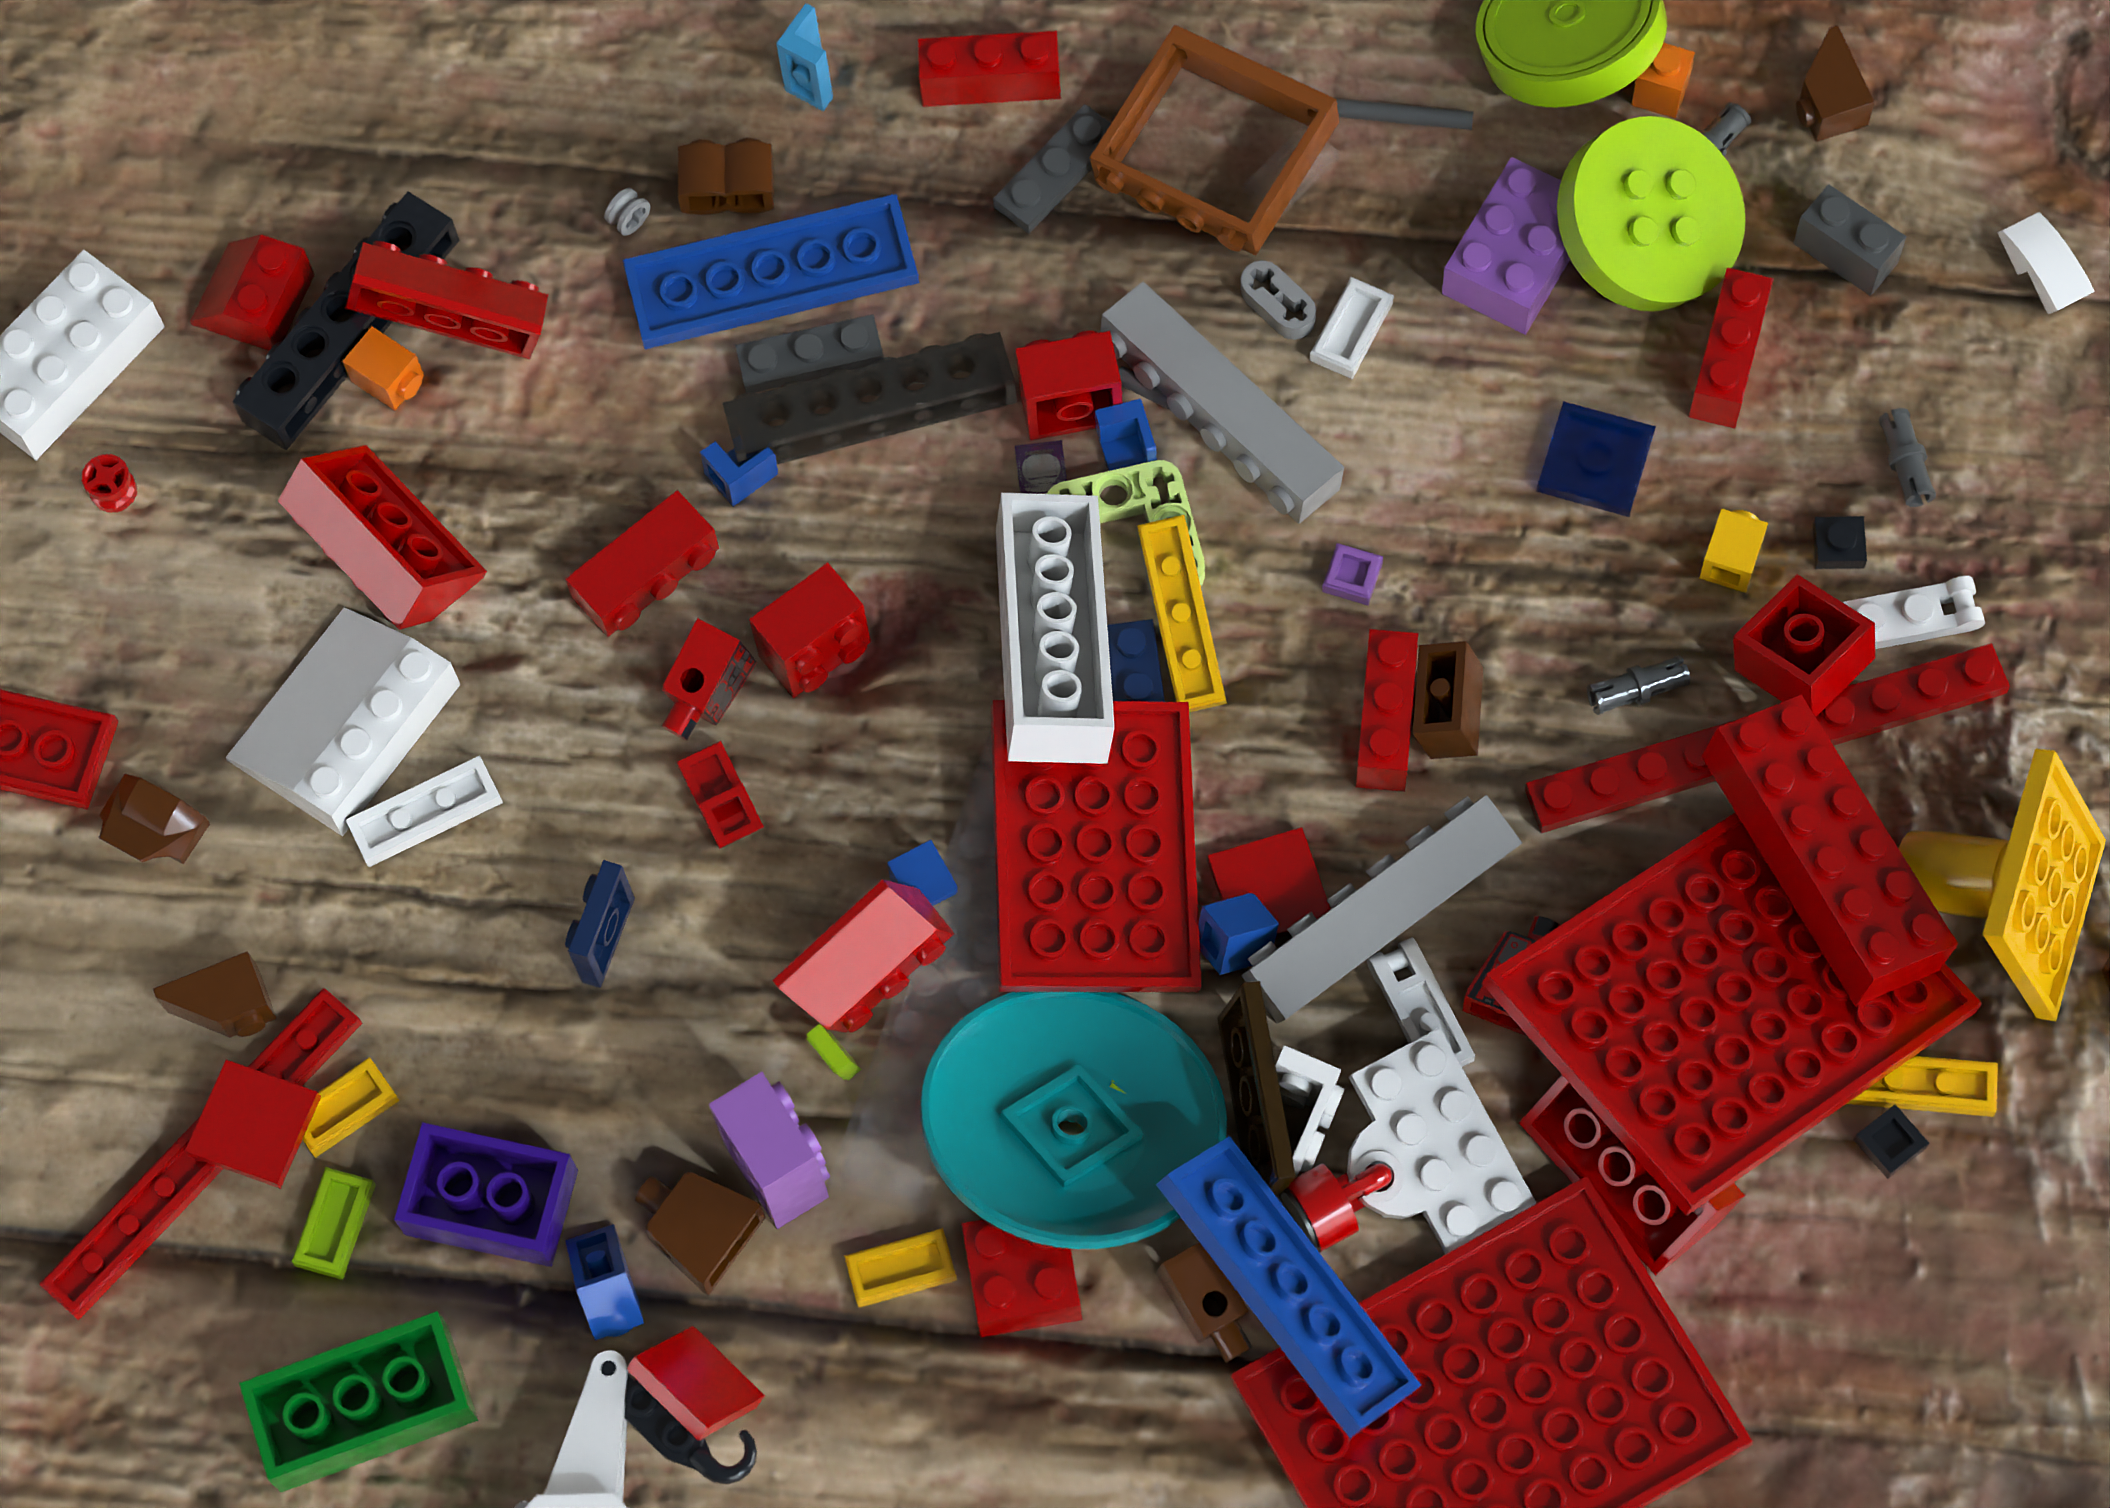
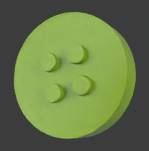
M1484 0L1476 21L1477 42L1488 74L1495 85L1505 94L1520 102L1534 106L1555 108L1590 103L1609 96L1630 84L1654 61L1664 43L1667 31V15L1663 0Z
M1656 116L1636 117L1617 123L1589 140L1575 153L1560 183L1557 199V219L1566 252L1574 267L1591 287L1607 299L1621 306L1640 311H1663L1683 305L1718 285L1724 279L1727 267L1732 268L1739 255L1745 233V207L1735 173L1723 154L1709 139L1684 123Z

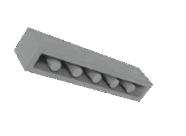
M1144 281L1102 314L1100 332H1111L1116 359L1121 358L1133 369L1138 381L1145 388L1152 390L1154 387H1157L1167 397V405L1172 413L1180 420L1184 421L1187 419L1200 432L1203 441L1209 448L1216 452L1221 451L1233 462L1237 473L1249 483L1254 482L1267 494L1268 500L1278 512L1284 515L1289 514L1300 524L1340 490L1344 466Z
M1487 795L1475 803L1472 802L1469 796L1462 799L1444 813L1449 820L1444 826L1434 832L1430 825H1427L1405 842L1410 851L1395 861L1391 854H1388L1366 870L1371 880L1356 890L1350 882L1326 900L1332 908L1321 917L1316 919L1312 912L1308 913L1287 929L1292 936L1290 940L1279 948H1276L1271 941L1248 958L1253 967L1241 976L1246 982L1260 981L1264 1006L1277 1024L1289 1018L1522 844L1521 840Z

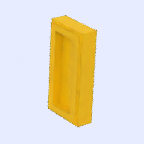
M370 1057L318 1092L321 1095V1099L306 1130L303 1141L316 1158L400 1101Z
M943 1228L844 1255L858 1308L957 1281Z

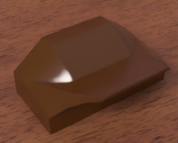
M124 774L99 814L103 821L99 839L141 862L153 858L171 857L184 864L210 823L204 815L180 798L141 777Z

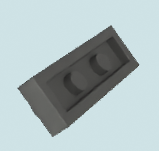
M1084 104L993 198L994 208L1029 234L1092 169L1090 156L1111 123Z
M874 314L735 345L746 395L885 364Z

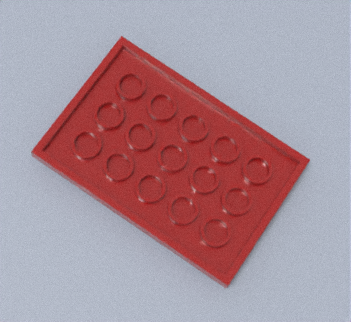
M1005 700L992 701L991 736L999 992L1200 991L1202 984L1189 702L1113 701L1115 728L1108 763L1100 764L1008 761Z

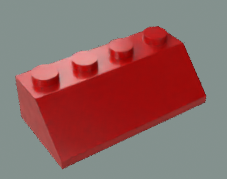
M374 241L372 245L363 242L346 309L530 360L541 335L549 294L538 292L539 288L536 285L526 281L513 280L510 284L493 279V275L490 272L480 268L467 267L464 271L446 266L447 262L444 259L434 255L421 254L418 258L400 253L401 249L388 242Z
M367 445L301 458L278 499V502L292 516L294 522L302 527L318 543L324 554L332 559L349 576L355 587L364 592L380 609L386 620L394 624L398 630L431 622L481 581L487 573L483 566Z
M1563 1075L1519 1122L1522 1128L1572 1183L1588 1175L1637 1256L1655 1276L1660 1274L1715 1228L1745 1197V1194L1733 1183L1686 1216Z

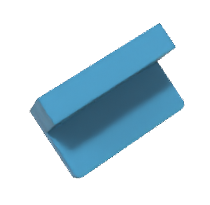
M806 3L778 40L776 46L785 91L824 111L833 99L826 51L821 47L815 7Z

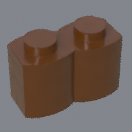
M743 138L727 145L699 139L692 141L690 144L679 146L678 198L681 212L694 215H710L725 211L760 213L773 210L774 160L772 145L761 142L756 138Z

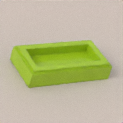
M325 1167L292 1259V1264L295 1267L343 1280L376 1187L373 1180Z

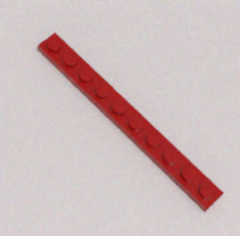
M1990 643L1847 686L1816 718L1835 746L2007 694L2010 685L1994 646ZM1730 722L1526 782L1525 792L1540 833L1542 834L1715 782L1714 776L1701 756L1716 729Z

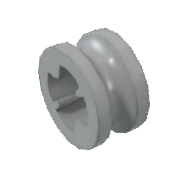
M626 188L619 192L609 203L604 218L610 225H617V230L622 235H630L646 220L651 206L646 199H638V194L635 190Z

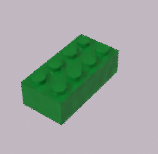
M438 1311L239 1383L268 1481L281 1493L479 1421L449 1326Z

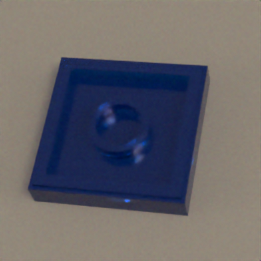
M1563 401L1536 492L1630 517L1656 426Z

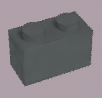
M1828 184L1800 217L1793 244L1871 296L1898 264L1907 236Z

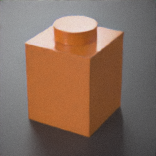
M1663 43L1651 65L1636 78L1631 106L1676 119L1690 81L1695 52Z
M373 326L370 327L342 361L353 384L394 411L404 400L411 399L417 393L424 377L416 354Z

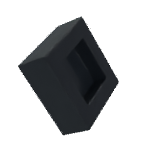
M1864 516L1815 517L1813 522L1816 569H1864L1867 563Z
M1896 1104L1856 1134L1854 1138L1857 1145L1887 1179L1923 1152L1929 1145L1927 1139Z

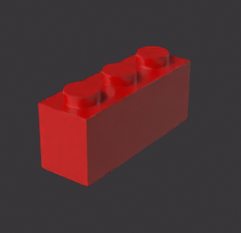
M1057 31L918 38L919 81L923 107L1061 99Z
M1727 267L1696 384L1689 418L1736 429L1774 278Z
M676 490L565 579L571 597L607 637L611 636L618 629L625 630L638 620L641 611L654 600L660 601L668 597L678 586V581L689 572L701 570L712 561L716 551L719 549L715 530L688 500Z
M1369 629L1356 788L1405 792L1419 633Z

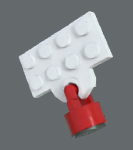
M1440 1028L1349 1076L1353 1087L1373 1122L1356 1136L1349 1149L1347 1173L1335 1178L1326 1165L1320 1164L1295 1177L1281 1194L1285 1209L1319 1253L1359 1232L1358 1222L1354 1213L1364 1207L1377 1212L1384 1218L1404 1219L1423 1213L1442 1250L1447 1254L1537 1204Z

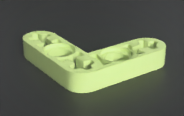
M1155 460L1063 481L1054 485L1047 492V494L1086 495V492L1092 491V496H1098L1100 524L1140 514H1145L1147 523L1168 517L1185 515L1198 577L1202 586L1205 579L1204 557L1181 473L1171 462ZM1162 477L1163 481L1168 483L1167 497L1169 503L1161 505L1158 489L1156 486H1153V478ZM1117 485L1126 490L1128 495L1121 504L1109 505L1101 500V492L1108 486Z

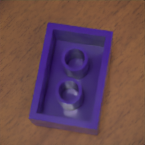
M422 1122L394 1220L406 1236L552 1267L578 1169L568 1153Z

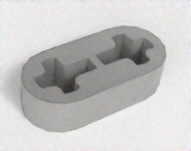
M1264 260L1254 261L1246 266L1241 275V295L1244 301L1283 337L1295 340L1309 335L1314 329L1316 322V307L1311 297L1272 262ZM1254 279L1260 282H1265L1269 279L1271 293L1263 287L1254 290ZM1285 306L1293 313L1298 312L1300 309L1303 310V320L1300 321L1294 317L1287 321Z

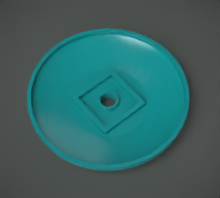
M1011 992L979 1006L960 1020L940 1042L926 1070L921 1092L920 1119L925 1146L932 1163L950 1190L968 1208L999 1229L1035 1243L1060 1248L1100 1249L1120 1246L1154 1235L1175 1223L1181 1217L1156 1184L1168 1173L1224 1140L1227 1135L1225 1099L1218 1078L1204 1053L1179 1026L1163 1014L1139 1001L1115 992ZM1112 1083H1114L1117 1087H1119V1088H1120L1121 1090H1123L1125 1093L1120 1092V1091H1118V1090H1116V1089H1113V1088H1111V1087H1109V1086H1110ZM1063 1121L1077 1122L1083 1127L1084 1131L1077 1135H1069L1061 1131L1058 1124Z

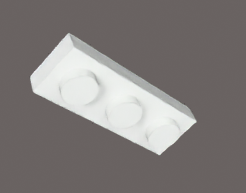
M477 756L346 819V822L368 867H371L503 802L481 757Z

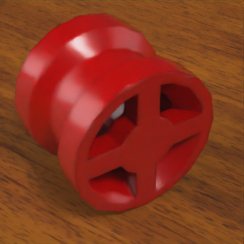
M101 454L92 458L85 465L81 481L97 508L108 513H114L127 509L134 502L137 495V484L126 463L120 457L112 454Z

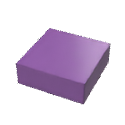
M1337 543L1322 585V592L1369 605L1383 564V556Z

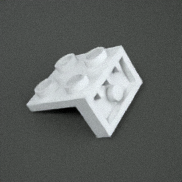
M1284 1045L1276 1063L1282 1102L1299 1109H1303L1305 1105L1314 1108L1293 1156L1295 1175L1297 1177L1299 1171L1305 1173L1312 1169L1325 1134L1318 1132L1317 1129L1319 1126L1329 1129L1345 1089L1336 1085L1341 1069Z

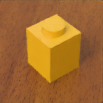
M1721 508L1699 579L1746 593L1768 523L1759 520L1756 515L1748 511H1729Z

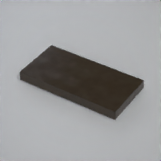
M1260 981L1243 982L1217 1020L1241 1151L1278 1198L1295 1179L1296 1175Z

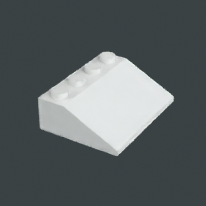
M344 607L232 748L226 759L333 831L344 836L349 829L346 819L364 810L460 686V682L451 662L415 639Z

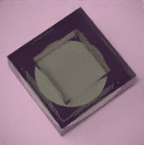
M1062 440L1015 446L1020 493H1047L1054 485L1067 481Z

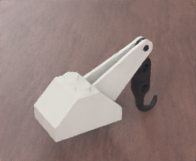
M611 1350L603 1351L596 1355L591 1363L584 1388L544 1495H537L530 1503L523 1500L514 1508H628L623 1504L627 1422L665 1459L696 1470L703 1477L719 1484L728 1485L738 1482L751 1472L757 1458L756 1443L747 1430H741L739 1437L744 1444L743 1458L733 1466L722 1465L712 1456L705 1438L700 1441L697 1440L637 1380L630 1377V1373L626 1370L628 1364L621 1354Z

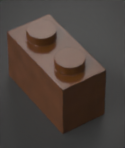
M1467 641L1419 645L1413 735L1430 759L1478 756L1484 667Z

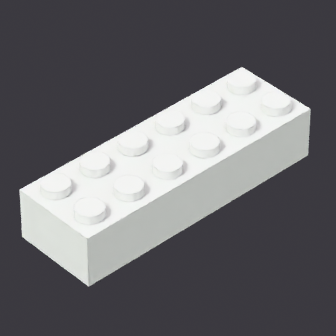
M1001 493L996 524V548L1008 761L1107 764L1115 726L1098 496Z

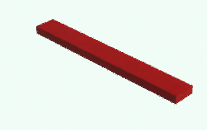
M323 988L248 1067L303 1086L363 1023L359 1017L328 990ZM199 1118L39 1283L45 1291L78 1321L224 1169L190 1157L185 1152Z

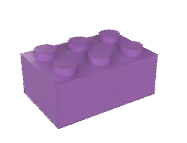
M1511 157L1446 264L1442 294L1526 335L1570 261L1562 242L1557 219V199L1561 180Z
M760 1072L708 1104L727 1151L777 1229L829 1198L824 1181L831 1177L825 1167L826 1161L820 1152L822 1148L806 1123L801 1126L798 1125L800 1121L793 1110L795 1106L779 1081L770 1085L763 1072Z

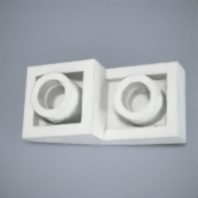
M2040 212L1997 232L2017 275L2028 272L2047 314L2058 311L2095 292L2069 246Z

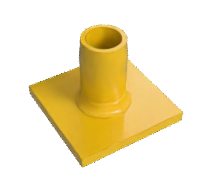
M2035 748L2009 840L1942 831L1913 830L1907 832L1904 836L1899 850L1939 913L1987 919L1983 936L2037 1019L2056 1021L2106 839L2056 751Z

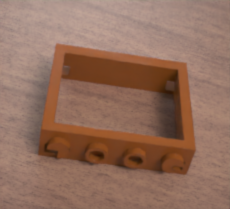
M1174 24L1090 156L1094 177L1097 183L1108 192L1113 194L1123 192L1135 198L1143 208L1150 212H1165L1175 217L1183 227L1190 231L1200 232L1202 230L1217 237L1218 241L1230 250L1236 252L1244 250L1256 256L1339 123L1337 99ZM1181 68L1309 126L1249 223L1121 163Z

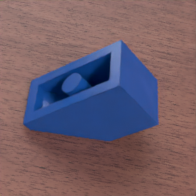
M614 1224L565 1240L576 1291L594 1339L598 1340L607 1336L618 1337L628 1333L633 1327L644 1324L639 1300Z

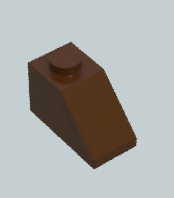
M1838 25L1829 28L1806 75L1800 99L1796 102V112L1799 121L1804 128H1810L1816 142L1868 126L1875 103Z
M248 951L153 988L156 998L167 1013L230 1038L236 1035L239 1037L254 1035L262 1031L266 1027V1023L277 1019L259 968Z

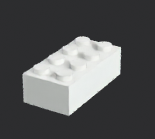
M85 250L0 335V433L34 460H37L165 327L150 299Z

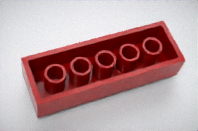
M1796 696L1718 727L1701 757L1854 1006L1938 972L1958 946V942L1803 696Z

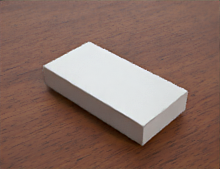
M1351 277L1310 352V361L1353 379L1393 304L1394 295Z

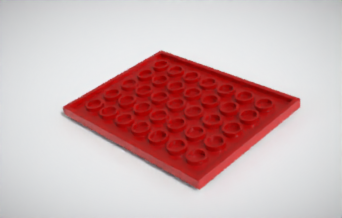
M1736 812L1486 973L1482 985L1686 1216L1974 1015L1982 1004L1944 963L1938 972L1854 1006Z
M1588 1175L1359 1303L1421 1386L1351 1438L1348 1437L1280 1347L1230 1375L1232 1384L1304 1508H1644L1747 1449L1753 1443L1750 1435Z

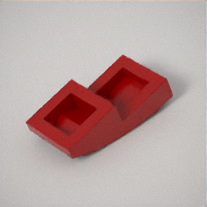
M721 741L677 761L679 770L719 849L764 828Z

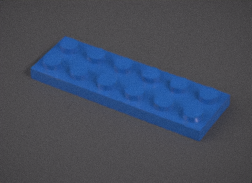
M897 194L623 259L645 350L919 283L918 271Z
M1230 1136L1168 1173L1156 1184L1349 1438L1421 1386L1413 1373Z

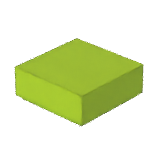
M820 1023L806 1034L808 1042L831 1070L843 1080L849 1081L862 1070L835 1036Z

